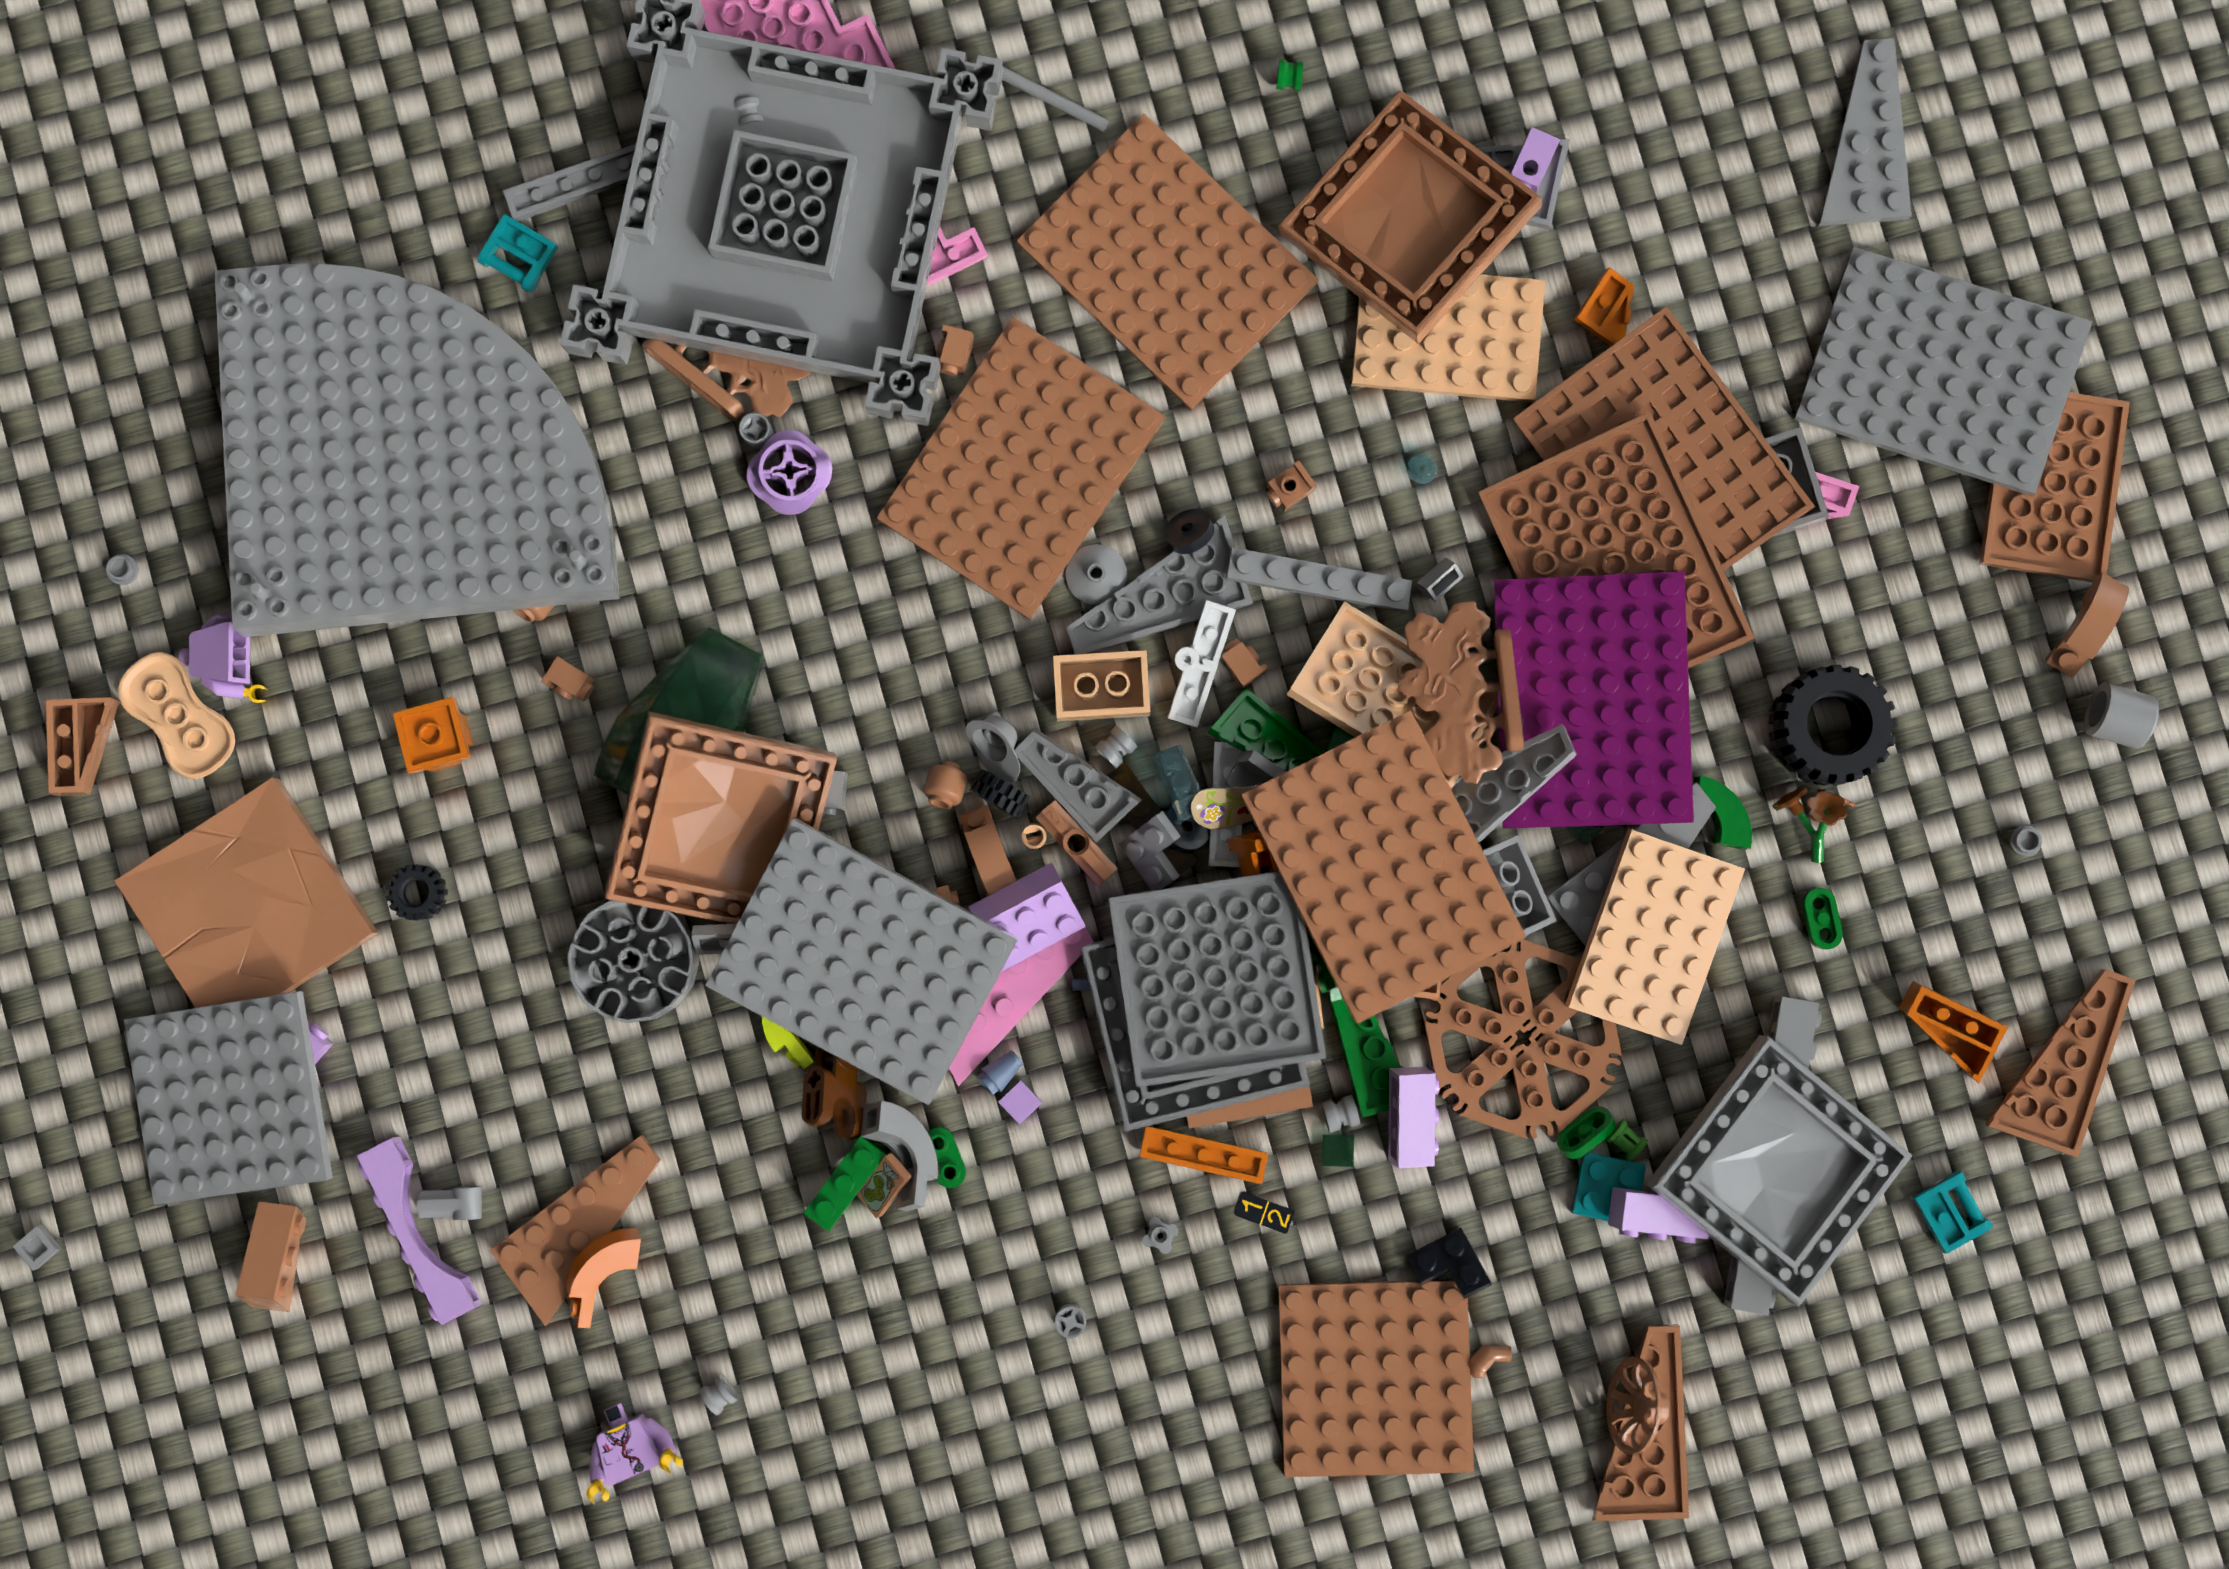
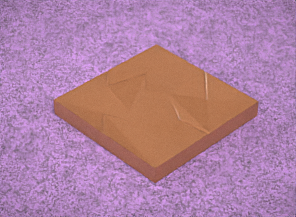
M1399 90L1278 225L1282 237L1419 344L1541 208L1542 204L1541 196L1403 91Z
M648 712L605 888V899L737 924L792 819L796 818L819 830L837 756L834 752Z
M272 777L115 880L118 888L195 1008L289 993L379 934L284 784L278 778Z

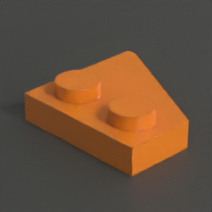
M1607 268L1573 320L1609 346H1613L1626 336L1627 324L1630 323L1631 317L1630 302L1633 299L1634 284L1612 268Z

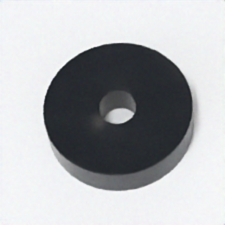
M1200 509L1185 510L1168 522L1164 530V538L1173 552L1178 554L1193 553L1203 548L1211 540L1214 534V525L1205 511Z
M1177 803L1165 812V815L1181 836L1169 845L1171 849L1179 853H1192L1206 843L1210 829L1203 827L1194 820L1190 803ZM1182 824L1187 827L1188 832L1183 830Z

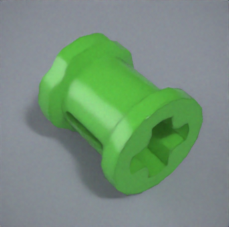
M1622 1119L1615 1125L1613 1133L1605 1140L1608 1143L1613 1142L1626 1154L1625 1158L1631 1161L1643 1150L1648 1140L1645 1137L1640 1138L1627 1126L1628 1122Z

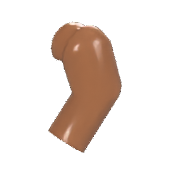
M1481 1346L1470 1358V1374L1475 1378H1483L1494 1362H1511V1346Z

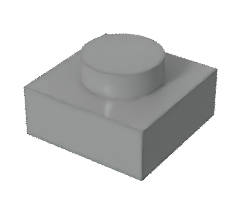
M43 1225L36 1226L13 1246L32 1271L40 1268L62 1249Z

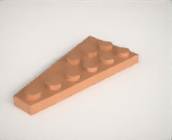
M2101 969L1986 1122L1985 1126L2078 1158L2136 980Z
M643 1135L639 1136L490 1250L545 1326L550 1323L558 1308L568 1297L565 1283L569 1269L576 1257L595 1239L613 1230L635 1196L660 1163L661 1158Z
M1646 1325L1637 1357L1646 1360L1654 1369L1658 1378L1660 1392H1663L1669 1401V1415L1665 1423L1658 1426L1653 1442L1643 1453L1638 1455L1625 1454L1620 1451L1613 1441L1592 1516L1593 1521L1689 1518L1680 1325ZM1641 1367L1639 1371V1376L1642 1382L1644 1377L1648 1375L1647 1371L1643 1367ZM1653 1383L1648 1387L1650 1391H1655ZM1627 1391V1395L1633 1396V1394ZM1624 1403L1622 1410L1631 1408V1405ZM1627 1418L1619 1421L1617 1427L1618 1433L1620 1432V1429L1632 1418ZM1633 1429L1626 1437V1444L1631 1447V1434ZM1642 1429L1638 1436L1639 1443L1642 1444L1648 1437Z

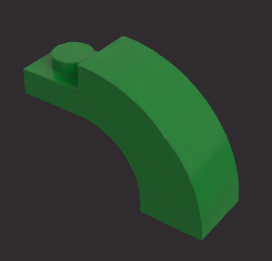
M1702 775L1695 777L1694 783L1697 782L1716 806L1711 814L1715 826L1714 844L1740 850L1751 849V823L1746 809L1739 798L1725 785L1712 778Z

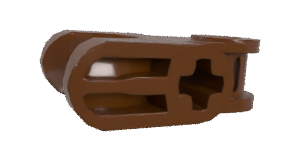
M820 1047L816 1050L814 1066L807 1071L803 1081L801 1117L806 1124L818 1127L827 1123L834 1116V1129L839 1136L853 1140L861 1135L863 1109L867 1103V1089L864 1084L857 1081L858 1067Z

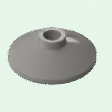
M1093 544L1079 549L1073 555L1066 568V582L1069 590L1079 601L1088 605L1099 606L1118 590L1125 587L1127 581V569L1122 557L1115 550L1105 545ZM1099 568L1102 571V576L1100 578H1093L1090 574L1091 570Z

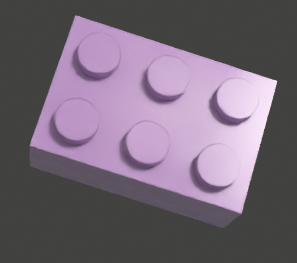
M1052 862L969 906L971 913L1019 938L1002 969L1003 971L1086 927Z

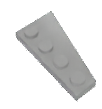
M1037 729L1014 750L1021 762L1095 842H1098L1142 800Z

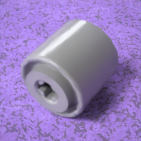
M2104 682L2097 687L2089 700L2085 712L2084 730L2087 735L2139 749L2145 745L2155 731L2159 717L2158 701L2154 696Z

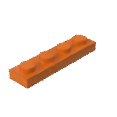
M1146 1126L1139 1157L1262 1184L1269 1153Z

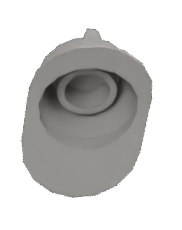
M998 712L991 713L984 720L970 721L965 729L966 736L986 769L1006 782H1012L1017 779L1020 774V763L1014 751L1017 742L1015 728L1002 718Z

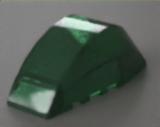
M709 627L654 677L619 714L604 742L597 760L594 776L625 794H629L648 712L744 733L750 716V708L758 685L764 656Z

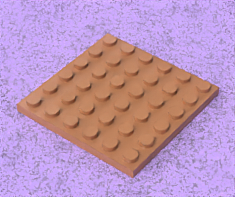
M1432 1280L1422 1286L1418 1281L1278 1284L1283 1465L1285 1478L1474 1473L1468 1298L1463 1299L1453 1280Z

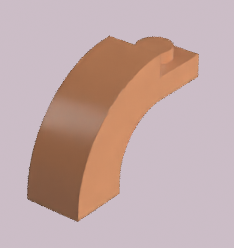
M2101 572L2083 595V602L2075 620L2047 655L2046 663L2073 678L2089 658L2092 660L2111 634L2125 607L2129 587Z
M988 805L960 815L959 819L988 896L1016 882L1017 879L1004 850Z

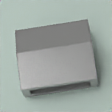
M1445 557L1420 579L1415 586L1427 600L1430 598L1436 602L1459 582L1464 575L1456 563Z

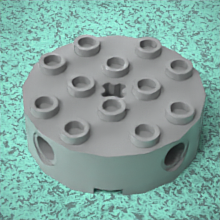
M615 900L608 901L588 913L579 925L580 927L574 935L573 943L570 945L567 957L570 979L583 1003L603 1017L624 1023L658 1019L678 1007L693 988L699 966V956L696 955L691 936L692 931L682 916L674 912ZM632 953L639 955L640 960L637 962V967L629 965L628 960L632 959Z

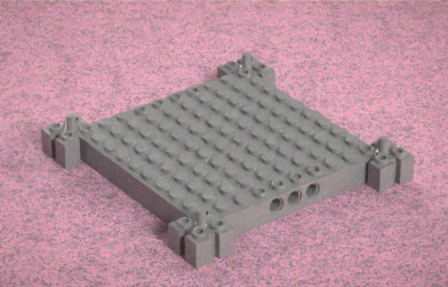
M637 0L634 11L641 24L631 23L626 47L633 60L653 63V71L603 295H601L598 289L573 284L568 309L574 315L575 321L565 320L560 341L562 348L568 354L592 358L593 350H596L604 361L628 366L633 344L628 335L865 382L869 383L865 402L868 414L892 419L894 410L901 411L905 422L929 426L934 402L931 394L926 393L927 389L936 390L941 370L939 358L914 353L912 362L911 359L963 116L966 117L968 127L992 130L996 111L994 95L999 96L1004 73L1002 60L978 55L975 64L967 62L966 52L941 48L936 71L937 77L702 31L706 12L700 0H674V3H669L668 0ZM758 97L759 104L756 106L758 114L762 115L763 121L751 122V124L739 126L738 120L741 117V113L735 109L734 103L743 98Z

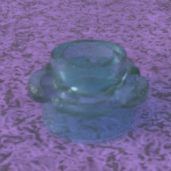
M1428 454L1414 456L1408 463L1410 479L1420 484L1431 482L1432 477L1436 476L1438 472L1437 464L1433 462V458ZM1424 466L1425 471H1420V467Z

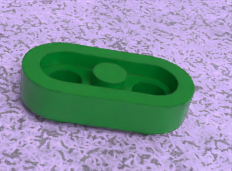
M1825 888L1811 889L1805 893L1802 899V909L1809 940L1818 949H1833L1840 944L1843 937L1836 899L1832 892ZM1815 898H1819L1822 902L1821 908L1818 910L1813 906ZM1823 928L1828 931V937L1825 940L1819 936V932Z
M1593 1107L1565 1127L1557 1137V1146L1562 1154L1567 1158L1577 1159L1605 1140L1615 1129L1616 1123L1612 1114L1605 1107Z
M944 1127L932 1128L928 1131L932 1143L937 1137L942 1138L945 1142L942 1149L935 1148L938 1162V1178L936 1180L945 1188H955L966 1177L965 1163L952 1132ZM953 1167L956 1170V1176L954 1178L946 1177L944 1173L945 1168Z

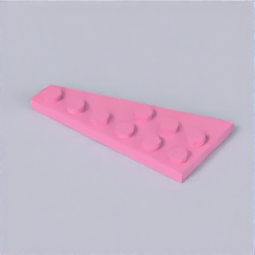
M1086 927L1001 971L949 1067L958 1086L1082 955L1080 946L1093 943Z

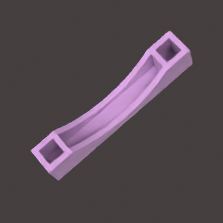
M400 1136L390 1138L358 1155L357 1157L360 1161L358 1169L365 1180L369 1179L374 1189L372 1191L373 1200L379 1208H383L388 1218L386 1219L387 1228L393 1236H397L402 1246L400 1254L406 1264H411L416 1274L414 1282L421 1293H425L429 1301L428 1310L435 1321H439L442 1326L482 1305L483 1303L470 1277L440 1260L427 1246L418 1231L410 1203V1178L413 1162Z

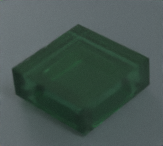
M1322 1134V1166L1354 1167V1135Z

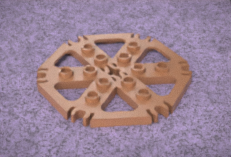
M1523 939L1519 941V951H1516L1517 945L1515 943L1509 946L1506 952L1500 951L1443 981L1440 993L1445 996L1444 999L1439 997V1000L1430 999L1439 1004V1010L1436 1013L1429 1011L1424 1013L1428 1018L1436 1019V1023H1429L1426 1020H1423L1433 1072L1436 1073L1439 1080V1090L1449 1084V1088L1444 1089L1440 1096L1443 1099L1452 1093L1457 1096V1102L1451 1109L1457 1111L1465 1103L1466 1107L1457 1115L1528 1139L1526 1136V1126H1529L1528 1133L1532 1139L1537 1138L1536 1127L1538 1125H1544L1547 1135L1551 1136L1554 1130L1550 1122L1553 1121L1556 1126V1133H1559L1611 1088L1612 1085H1606L1600 1079L1615 1081L1616 1077L1609 1075L1606 1072V1067L1610 1063L1620 1065L1621 1061L1609 1057V1053H1615L1621 1057L1622 1053L1616 1023L1602 1018L1605 1038L1600 1046L1594 1047L1554 1033L1578 1012V1010L1565 1006L1581 959ZM1531 957H1537L1560 965L1567 973L1566 979L1534 1007L1525 970V963ZM1487 966L1492 969L1500 1013L1468 1003L1458 997V987L1480 967ZM1535 1027L1527 1037L1529 1041L1527 1046L1521 1043L1510 1049L1518 1038L1515 1034L1518 1030L1524 1033ZM1453 1030L1490 1043V1045L1458 1073H1451L1446 1067L1441 1036L1445 1031ZM1542 1034L1539 1039L1535 1040L1538 1035ZM1544 1063L1582 1075L1589 1082L1587 1091L1565 1110H1557L1552 1104ZM1511 1069L1520 1108V1115L1514 1120L1484 1111L1479 1105L1480 1097Z

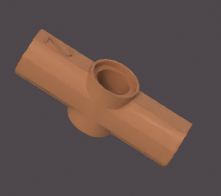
M1056 800L1036 817L1037 821L1098 887L1118 870L1113 862ZM1074 835L1082 836L1086 841L1084 849L1080 852L1071 851L1068 847L1070 837Z

